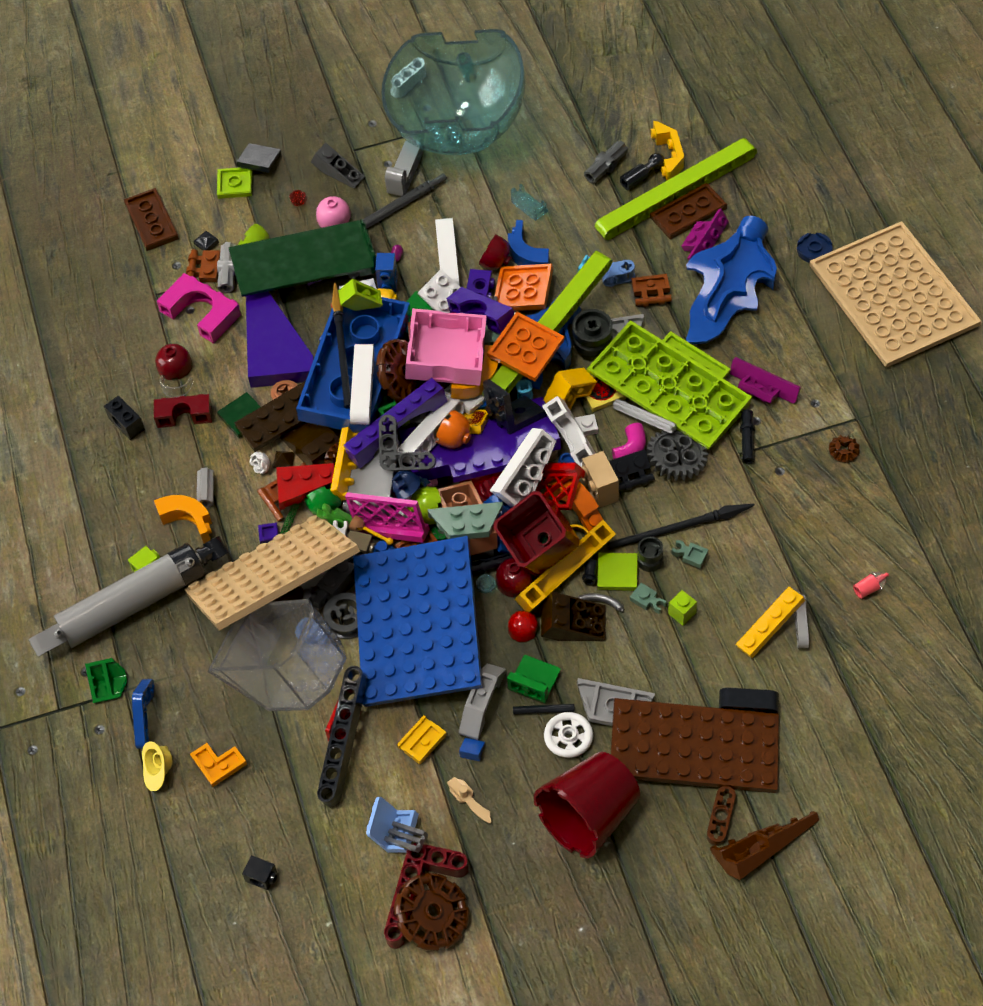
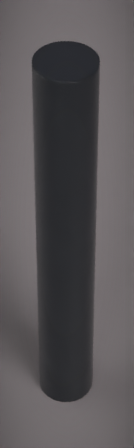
M574 704L513 706V715L574 712Z

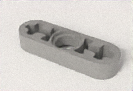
M804 601L794 612L797 648L809 647L806 601Z

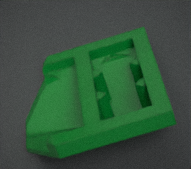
M113 658L85 664L93 703L121 697L127 683L126 672L121 665Z

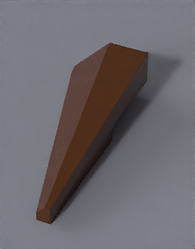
M811 811L809 815L800 820L796 817L791 818L789 824L779 826L778 823L748 833V836L737 842L734 839L728 840V845L720 848L714 845L710 847L711 853L729 876L741 880L818 822V814Z

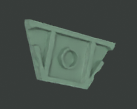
M503 502L428 509V517L434 519L437 527L445 533L448 539L468 536L469 539L484 538L490 536L494 522L498 519L500 511L502 512Z

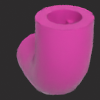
M633 423L625 428L627 443L623 446L612 448L613 459L645 448L646 435L641 423Z

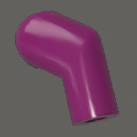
M394 245L391 253H395L396 262L400 260L403 254V248L400 245Z

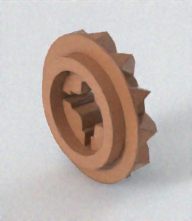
M291 380L277 382L271 389V398L274 400L284 394L287 389L289 391L296 387L297 384Z

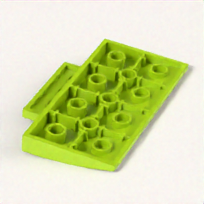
M631 320L587 368V372L649 412L674 422L677 430L708 450L741 416V412L746 410L751 404L752 396L725 380L731 371L729 367L671 331L661 340Z

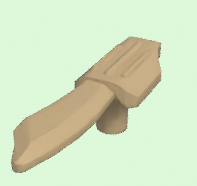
M453 777L447 782L450 792L460 803L466 802L479 818L491 824L490 811L472 798L473 790L464 780Z

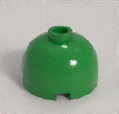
M325 486L314 490L306 495L307 498H304L307 508L314 515H317L318 509L322 510L324 503L330 505L332 510L340 509L343 504V500L341 501L338 496L334 495L330 489H326Z

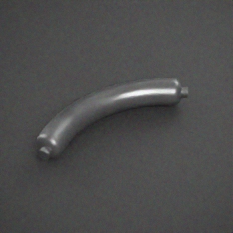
M588 593L578 596V598L588 601L607 603L619 612L624 611V606L618 600L605 594Z

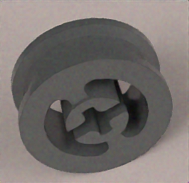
M337 594L329 599L324 607V620L330 626V633L337 638L352 639L358 636L357 614L354 613L353 609H357L356 594ZM337 618L339 624L335 623L333 619Z

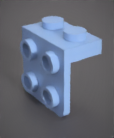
M376 797L366 834L388 853H407V849L389 844L384 838L385 836L389 837L388 831L393 829V821L415 828L419 814L415 810H396L382 797ZM398 830L399 832L413 836V834ZM397 836L394 838L409 844L412 842Z

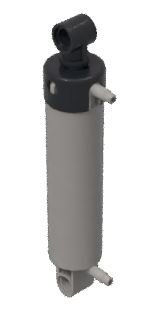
M220 536L206 542L202 548L198 547L195 551L190 544L185 543L181 547L168 552L163 557L55 614L54 619L57 624L28 640L38 657L66 641L71 648H74L181 588L187 587L192 582L205 577L206 574L202 564L205 566L208 564V561L211 560L213 562L229 552Z

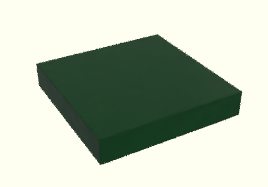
M246 392L217 411V414L234 434L240 438L242 435L235 427L234 422L260 408V405Z

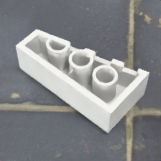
M532 428L490 491L511 508L535 491L538 482L542 479L544 466L549 461L556 440L543 429Z

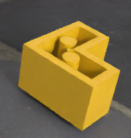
M584 367L558 371L554 376L551 386L547 389L543 400L545 403H548L559 396L564 399L571 410L576 398L589 396L597 381Z

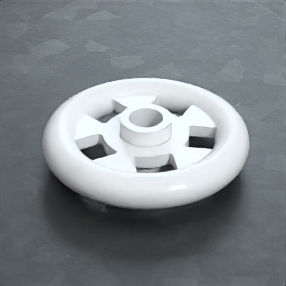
M564 712L557 714L549 720L544 730V740L547 747L554 754L564 758L577 757L586 752L593 740V729L589 721L582 715ZM571 720L572 725L563 726L562 721ZM582 726L585 732L579 734L577 727ZM553 729L559 730L558 737L552 736ZM571 734L572 737L566 738L565 735ZM580 740L582 744L576 748L573 744ZM561 742L567 746L563 749L557 745Z

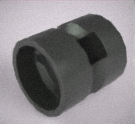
M645 537L638 544V565L646 572L657 571L663 563V544L658 538Z

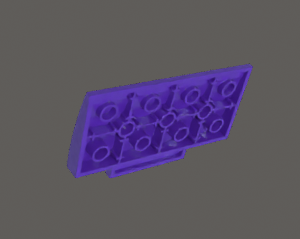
M543 397L531 399L541 407L546 404ZM548 415L510 435L507 433V428L497 426L495 419L492 421L488 419L482 433L471 434L469 442L459 448L448 449L437 443L429 451L436 457L434 468L410 471L422 478H427L428 481L451 475L455 483L503 471L532 428L543 429L556 440L552 451L561 449L560 437ZM415 427L398 431L401 443L408 438L415 430ZM427 455L420 463H425L428 466L432 459Z

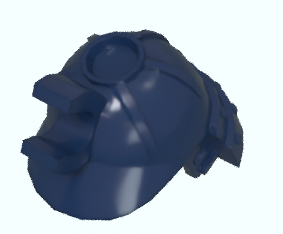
M409 470L399 471L392 478V488L399 499H406L419 486L422 488L431 483L427 478H422Z

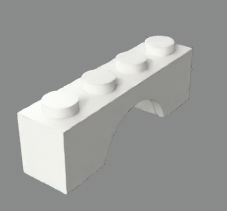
M557 396L542 407L566 441L575 463L582 467V458L595 454V451L564 399Z

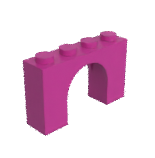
M185 273L157 300L159 311L171 319H174L191 303L206 302L212 305L210 312L197 324L200 336L213 344L241 316L239 304L235 300L228 299L223 293L216 292L209 285L203 284L194 276H189Z

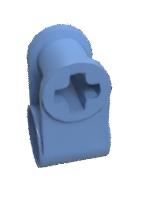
M631 260L613 262L602 278L603 284L610 287L630 283L631 278H635L634 262Z

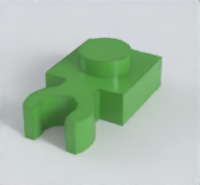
M326 503L323 504L322 510H317V517L326 519L331 525H333L334 520H338L339 528L344 526V521H348V524H350L352 520L350 514L339 508L332 510L331 506Z

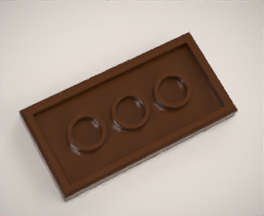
M705 183L650 213V218L671 240L694 227L696 222L711 218L718 209H722V211L727 209V203L708 183Z
M156 188L123 199L146 251L179 239Z

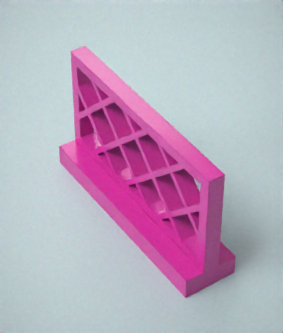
M349 492L345 495L352 519L355 515L358 516L359 512L362 514L359 517L364 520L365 527L386 538L424 542L430 527L429 524L424 523L418 501ZM353 500H357V501L360 502L362 505L359 506V505L356 504ZM370 502H374V503L377 504L379 507L376 508V507H375L374 505H372ZM387 504L393 505V506L396 507L397 509L394 510V509H392L390 506H388ZM366 507V508H368L369 510H371L373 513L370 514L369 512H367V511H366L365 509H363V508ZM406 507H413L414 512H411ZM381 509H384L390 515L387 516L385 513L381 511ZM401 511V512H403L405 515H407L408 517L405 518V517H403L401 514H399L398 512ZM365 530L360 531L361 533L370 534Z

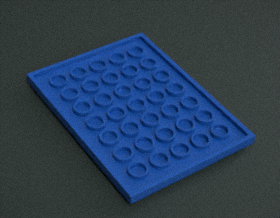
M468 536L353 556L360 669L367 676V686L362 705L368 707L483 688Z

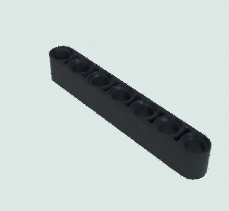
M350 666L344 673L317 791L318 799L330 808L337 806L341 801L367 686V676L358 666ZM355 675H359L357 680L352 681ZM351 694H355L353 699L348 700ZM351 713L350 717L344 720V716ZM342 733H346L343 739H339ZM342 752L341 757L335 759L336 754ZM337 772V776L334 779H330L331 775ZM330 792H333L332 797L330 799H326V795Z

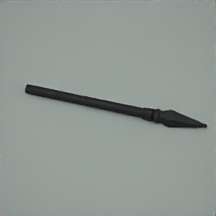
M755 504L726 505L719 510L711 511L702 516L607 542V546L611 550L639 542L645 537H656L705 522L709 523L719 521L720 519L728 520L755 506Z

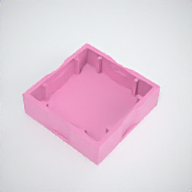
M412 308L405 379L428 381L430 378H433L436 382L480 386L486 315L444 313Z

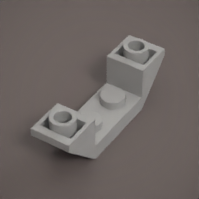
M487 663L481 669L483 688L471 689L464 706L459 729L460 735L476 740L479 739L485 724L484 715L495 688H499L506 672L505 668Z

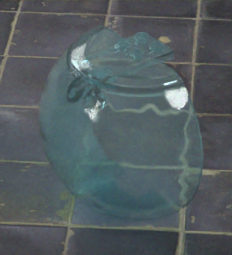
M498 29L475 30L477 40L446 42L442 32L420 33L411 36V40H407L399 48L385 71L381 93L386 115L404 139L414 146L429 152L444 155H466L487 148L507 132L515 121L523 103L526 78L521 53L513 39L505 31Z

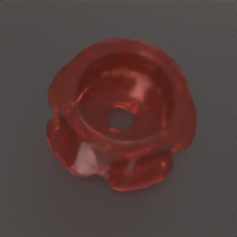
M295 190L290 193L289 198L293 205L300 206L304 204L306 194L301 190Z

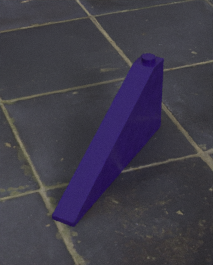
M267 291L246 296L247 362L250 387L274 386V384L282 380H291L295 383L306 381L314 360L313 355L271 294Z

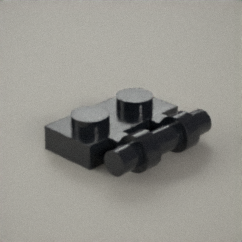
M645 449L609 460L617 478L621 477L622 483H619V491L632 490V487L644 486L648 482L655 480L653 473L645 475L644 472L645 469L651 468ZM637 472L638 478L629 480L628 475Z

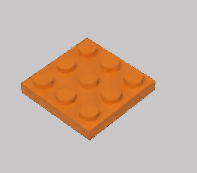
M552 264L500 267L495 296L498 297L499 303L513 308V311L546 309L553 273Z
M516 312L487 352V357L536 382L563 343L564 336Z

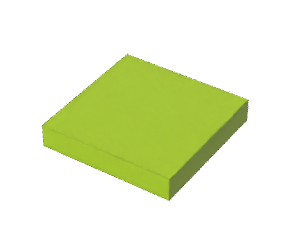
M241 167L218 169V199L252 196V169Z
M598 553L597 590L635 591L637 588L638 553Z

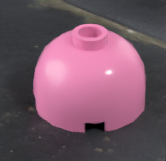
M336 196L324 198L319 203L316 211L317 222L321 228L348 223L351 217V211L347 202Z

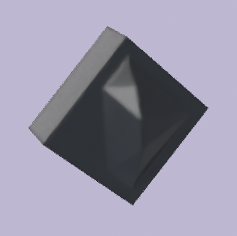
M207 231L194 240V244L201 250H211L219 243L218 239Z

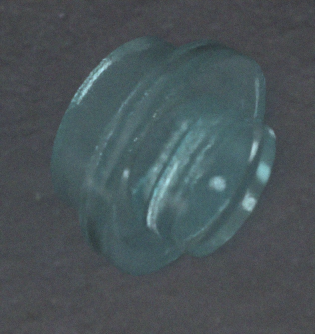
M483 574L477 579L476 587L482 593H490L495 589L496 581L491 575Z

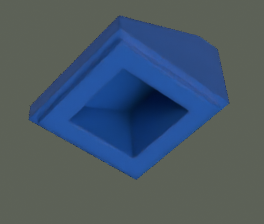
M465 738L459 750L460 757L480 761L485 742Z

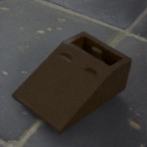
M552 591L542 601L541 637L556 641H605V605Z

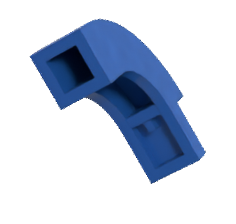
M516 220V227H512V233H508L510 256L518 266L549 264V249L533 248L523 241V220Z

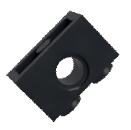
M119 395L104 405L108 419L129 440L145 430L141 417Z

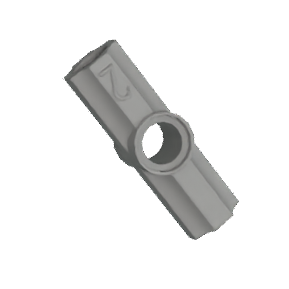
M225 242L221 245L220 260L217 261L218 290L223 293H230L234 290L236 274L228 247L236 245L231 242Z

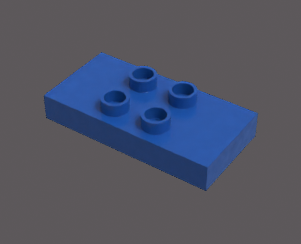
M381 297L383 305L378 308L354 311L343 306V329L350 395L352 389L354 345L374 344L370 424L377 418L378 409L381 406L386 391L382 389L377 377V372H379L378 366H376L379 350L383 348V344L392 339L403 340L411 316L409 302ZM332 308L296 407L298 421L340 430L344 427H349L352 432L359 433L369 425L350 424V409L344 408L337 333Z

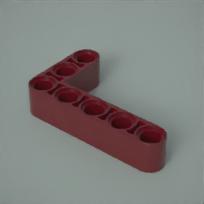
M423 844L419 852L422 856L417 859L413 858V855L417 852L407 849L384 929L385 939L389 947L393 949L400 948L406 940L397 926L399 921L394 914V905L397 894H400L402 891L401 887L411 879L407 875L409 873H416L417 875L424 876L425 871L457 878L464 877L469 870L468 860L464 853ZM435 858L443 859L440 863L433 862ZM457 862L463 863V866L459 868L453 865ZM411 894L408 898L413 901L415 896ZM411 912L406 913L407 920H411ZM396 932L400 934L399 937L396 939L390 938V935L392 933Z

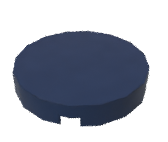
M817 232L816 234L807 233L801 236L797 244L799 257L808 263L831 252L833 249L831 240L826 235Z

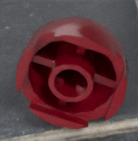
M495 234L479 261V265L492 271L500 269L503 265L507 266L511 259L509 256L510 245L503 237Z
M167 344L160 348L156 354V368L158 374L164 379L172 380V378L177 377L182 379L192 369L190 353L179 344Z
M509 558L497 568L495 580L498 590L503 595L514 597L518 596L534 582L535 576L519 567L514 558Z

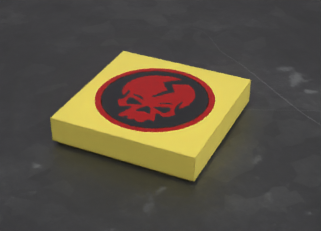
M593 375L592 377L597 383L591 394L584 397L592 412L612 405L616 399H626V396Z

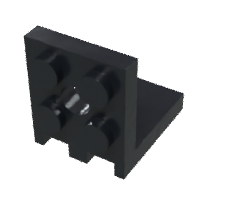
M490 379L483 381V395L486 399L487 405L485 408L489 420L495 419L497 426L507 428L509 435L547 417L545 410L527 396L511 402L510 394Z

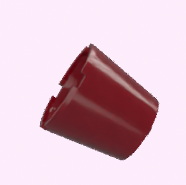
M598 752L544 784L534 793V805L539 806L541 813L538 816L545 828L560 845L571 853L574 850L577 851L582 858L593 857L640 800V789L633 774L618 758L606 752Z

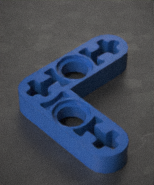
M142 679L132 695L136 749H143L145 743L149 742L147 705L154 696L155 687L153 679Z

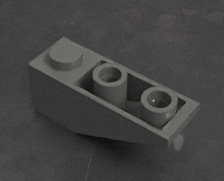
M326 142L311 160V163L321 172L352 188H355L365 177Z

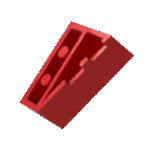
M334 463L276 467L280 511L295 503H301L304 498H307L306 495L324 486L326 489H330L334 473Z

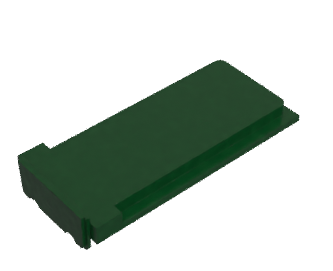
M362 219L360 221L357 220L228 247L242 297L359 272L360 277L375 274L376 255L365 222Z

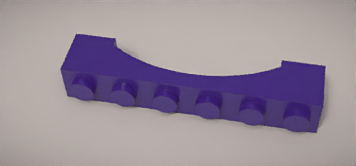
M430 378L382 416L391 415L395 417L399 428L410 419L428 411L435 412L448 402L444 388L433 378ZM382 416L343 445L348 458L359 469L375 458L374 454L379 448V420ZM388 418L387 422L383 423V425L387 426V432H383V435L393 433L389 431V426L393 425V422Z

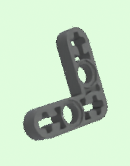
M384 415L380 418L379 461L380 466L384 470H430L434 468L436 457L430 452L398 453L397 420L391 415ZM388 418L393 422V425L389 426V431H394V435H383V432H387V426L383 425V423L387 422ZM388 437L394 441L391 448H385L383 444L384 440ZM416 455H419V460L425 459L428 455L432 462L428 466L425 463H418L419 467H416ZM397 456H400L399 468H397V463L390 464V467H388L387 464H384V461H386L388 457H390L391 460H398ZM406 456L413 458V464L410 467H405L403 464V459Z

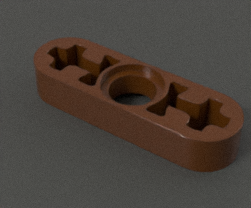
M729 786L720 787L716 794L707 830V840L712 845H722L726 840L736 797L734 789ZM725 793H728L729 798L727 799L726 806L722 805L723 796ZM718 811H723L727 814V818L725 820H718L715 814ZM716 826H720V836H718V839H715L713 835L715 834Z

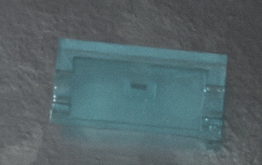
M519 184L520 189L518 192L516 188L511 189V203L535 221L548 212L546 203L543 200L540 203L525 192L522 184Z

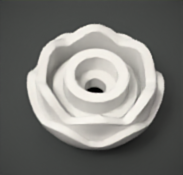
M255 452L250 456V464L254 467V472L264 474L269 470L270 460L265 453Z

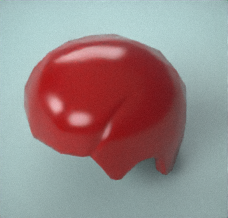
M517 611L512 614L508 621V634L510 637L518 642L532 640L538 628V621L535 615L528 611Z

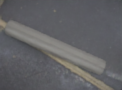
M616 399L613 402L615 410L670 434L676 431V424L620 399Z

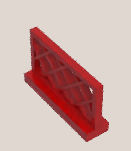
M547 463L542 472V482L536 487L535 491L539 492L542 488L546 487L547 491L544 495L547 497L551 495L552 501L555 502L560 510H571L579 479L584 478L586 471L577 463ZM556 479L558 482L549 488L547 484ZM572 479V483L565 488L563 484L567 480ZM561 486L563 491L555 497L553 492ZM567 495L566 504H560L559 501Z

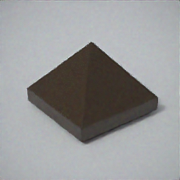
M276 451L273 468L293 466L295 452Z

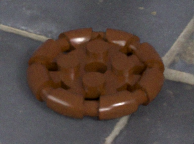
M392 339L384 343L383 348L378 352L376 366H378L379 372H377V377L382 389L388 392L387 396L396 403H399L422 384L420 380L405 379L409 342Z
M426 873L424 876L416 875L405 882L401 887V893L397 894L394 905V914L399 921L397 926L402 935L409 942L413 941L416 943L418 948L428 951H438L439 948L444 947L447 949L455 945L462 938V932L467 929L469 923V907L466 906L465 900L467 899L461 888L455 882L452 883L447 880L446 876L437 873ZM424 884H427L430 890L425 891ZM442 887L448 890L447 894L441 891ZM410 894L415 896L413 901L408 898ZM451 903H457L458 909L453 911ZM429 906H434L437 909V916L434 917L429 914ZM411 912V920H407L406 913ZM452 921L455 922V928L450 926ZM418 929L425 932L423 937L417 934ZM441 932L442 939H438L436 934Z

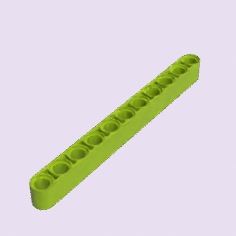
M742 138L601 217L594 227L605 240H610L650 217V213L705 183L713 182L750 161L757 154V149L746 138Z
M595 251L539 319L538 323L559 332L607 273L613 260L599 251ZM502 365L491 381L510 393L523 375Z

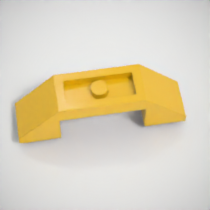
M653 121V129H650L651 138L655 139L656 146L668 144V148L672 149L671 158L664 159V167H661L662 177H666L667 181L678 175L684 168V153L677 130L658 121Z

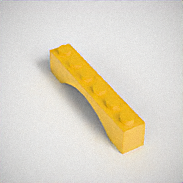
M602 520L580 540L579 547L550 569H547L514 600L524 611L530 612L614 537L616 533Z

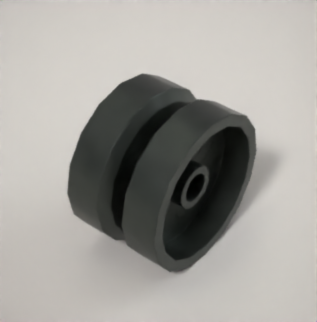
M587 309L575 316L572 323L573 345L575 349L582 355L589 357L599 356L613 340V326L610 316L604 311L597 309Z

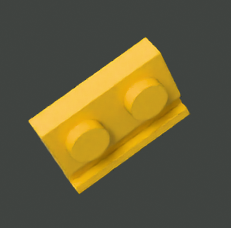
M423 715L400 740L397 747L418 764H421L447 736V733Z

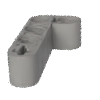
M405 141L395 166H388L386 169L385 184L387 193L399 196L407 193L423 154V143Z

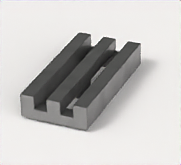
M393 821V829H389L388 833L390 835L389 837L385 836L384 840L389 844L419 853L428 833ZM398 830L421 836V838L399 832ZM395 836H397V837H400V838H403V839H406V840H409V841L416 842V843H418V844H417V846H415V845H412V844H409V843H406V842H403V841H400V840H397V839H394V838H395Z

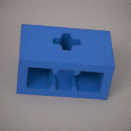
M377 253L375 272L378 288L392 289L396 292L398 272L395 253Z

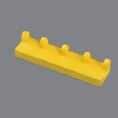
M344 427L341 430L330 489L341 501L346 500L345 495L348 491V486L354 484V479L350 478L351 470L357 468L348 458L343 446L358 434L353 433L349 427Z

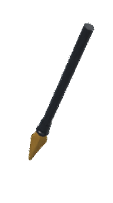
M334 283L332 308L337 333L344 408L350 409L351 395L343 329L344 313L343 306L340 304L336 283Z

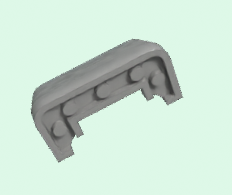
M387 440L383 444L385 448H391L394 441ZM378 448L374 454L375 458L359 469L357 467L351 470L350 478L354 479V484L349 485L348 492L394 498L392 478L397 471H387L380 466ZM388 457L384 461V464H387L388 467H390V464L397 463L399 468V461L391 460ZM344 500L343 510L351 515L347 501ZM353 500V501H354L356 504H358L359 506L362 505V504H361L360 502H358L357 500ZM370 502V503H371L372 505H374L376 508L379 507V506H378L377 504H375L374 502ZM366 507L363 508V509H365L367 512H369L370 514L373 513V512H372L371 510H369L368 508H366ZM381 509V511L385 513L387 516L390 515L384 509Z

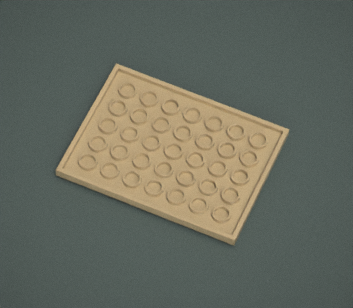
M902 221L815 258L809 263L811 269L886 368L981 325L979 317Z
M313 515L301 525L298 524L291 527L290 531L276 535L272 541L258 545L254 551L242 554L236 561L224 564L218 571L208 573L200 581L192 582L184 591L220 631L357 554L360 550L356 543L325 519Z

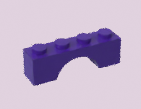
M464 287L459 288L446 298L450 313L486 315L488 329L498 334L502 333L514 316L513 308Z

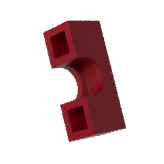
M209 394L154 399V420L157 428L176 426V418L183 413L191 414L194 424L212 423V403Z

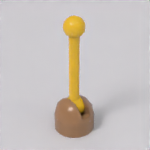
M355 515L351 520L348 529L356 532L365 530L386 541L387 545L393 544L392 538H386L365 527V522L361 517Z

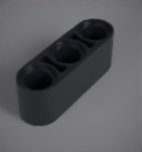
M722 688L719 691V708L778 714L779 693L773 690Z

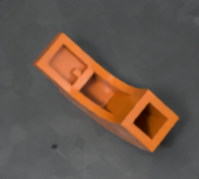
M556 479L549 483L550 488L558 482ZM572 479L567 480L563 484L565 488L572 483ZM579 481L572 509L577 514L583 527L590 532L603 518L597 509L599 507L597 502ZM560 486L553 492L555 497L563 491V488ZM566 495L561 500L567 502L568 496Z

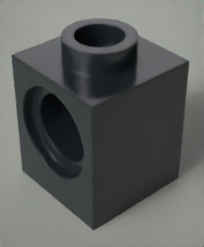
M252 855L242 873L245 882L265 890H269L278 877L273 863Z

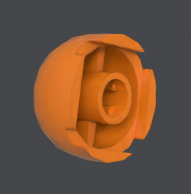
M453 410L449 413L452 416L442 421L436 437L439 438V440H436V443L448 449L459 448L463 444H467L471 438L469 420L463 414Z

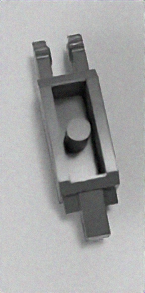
M353 556L333 566L317 583L316 596L312 600L316 608L320 610L329 599L337 594L346 593L355 583L354 564H352Z

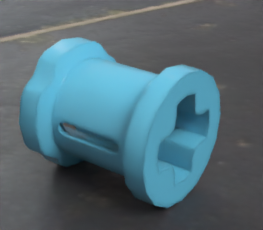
M526 379L520 380L516 384L517 399L523 396L533 399L532 383Z

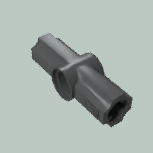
M617 141L606 152L601 151L597 155L595 162L584 172L588 182L591 184L596 183L606 172H613L618 161L628 153V148L624 142Z

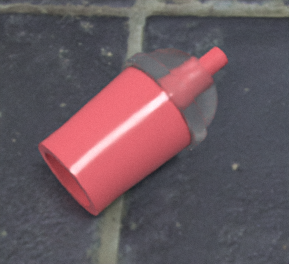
M881 572L869 573L867 577L853 585L854 592L860 599H863L877 590L883 589L886 584V577L889 574L887 572L885 574Z

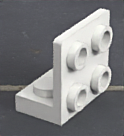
M440 269L421 288L418 295L435 311L449 313L450 310L446 298L461 287Z

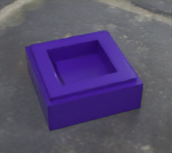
M277 522L258 525L260 544L272 541L279 534Z

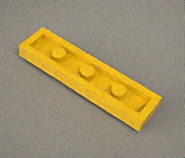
M788 587L736 643L737 648L750 658H753L805 601L804 597L791 587Z

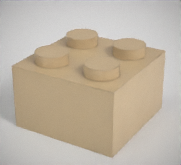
M604 451L582 458L581 468L586 472L584 478H580V480L597 502L598 508L619 501V480Z

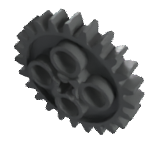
M677 429L672 434L664 430L661 431V434L656 432L655 437L651 436L650 441H648L646 450L650 466H655L654 471L660 470V476L667 474V479L674 476L675 481L678 480V477H681L684 481L686 476L690 479L693 478V474L698 476L699 471H703L704 466H706L708 458L707 448Z

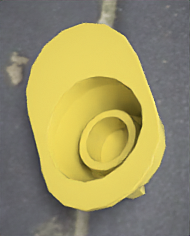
M149 741L145 743L142 749L143 776L147 788L150 791H157L162 787L165 775L172 767L173 760L167 746H159L155 742Z

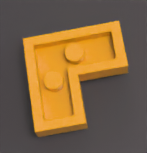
M208 743L190 753L191 758L212 787L247 765L246 760L235 746L219 757L216 756Z

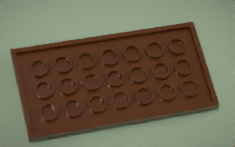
M614 698L610 754L618 758L630 770L636 780L716 788L729 786L737 790L776 793L778 786L779 714Z

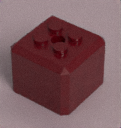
M538 491L530 493L494 522V530L518 566L533 575H542L547 569H550L579 547V537L555 502ZM548 534V541L542 544L540 542L541 536Z

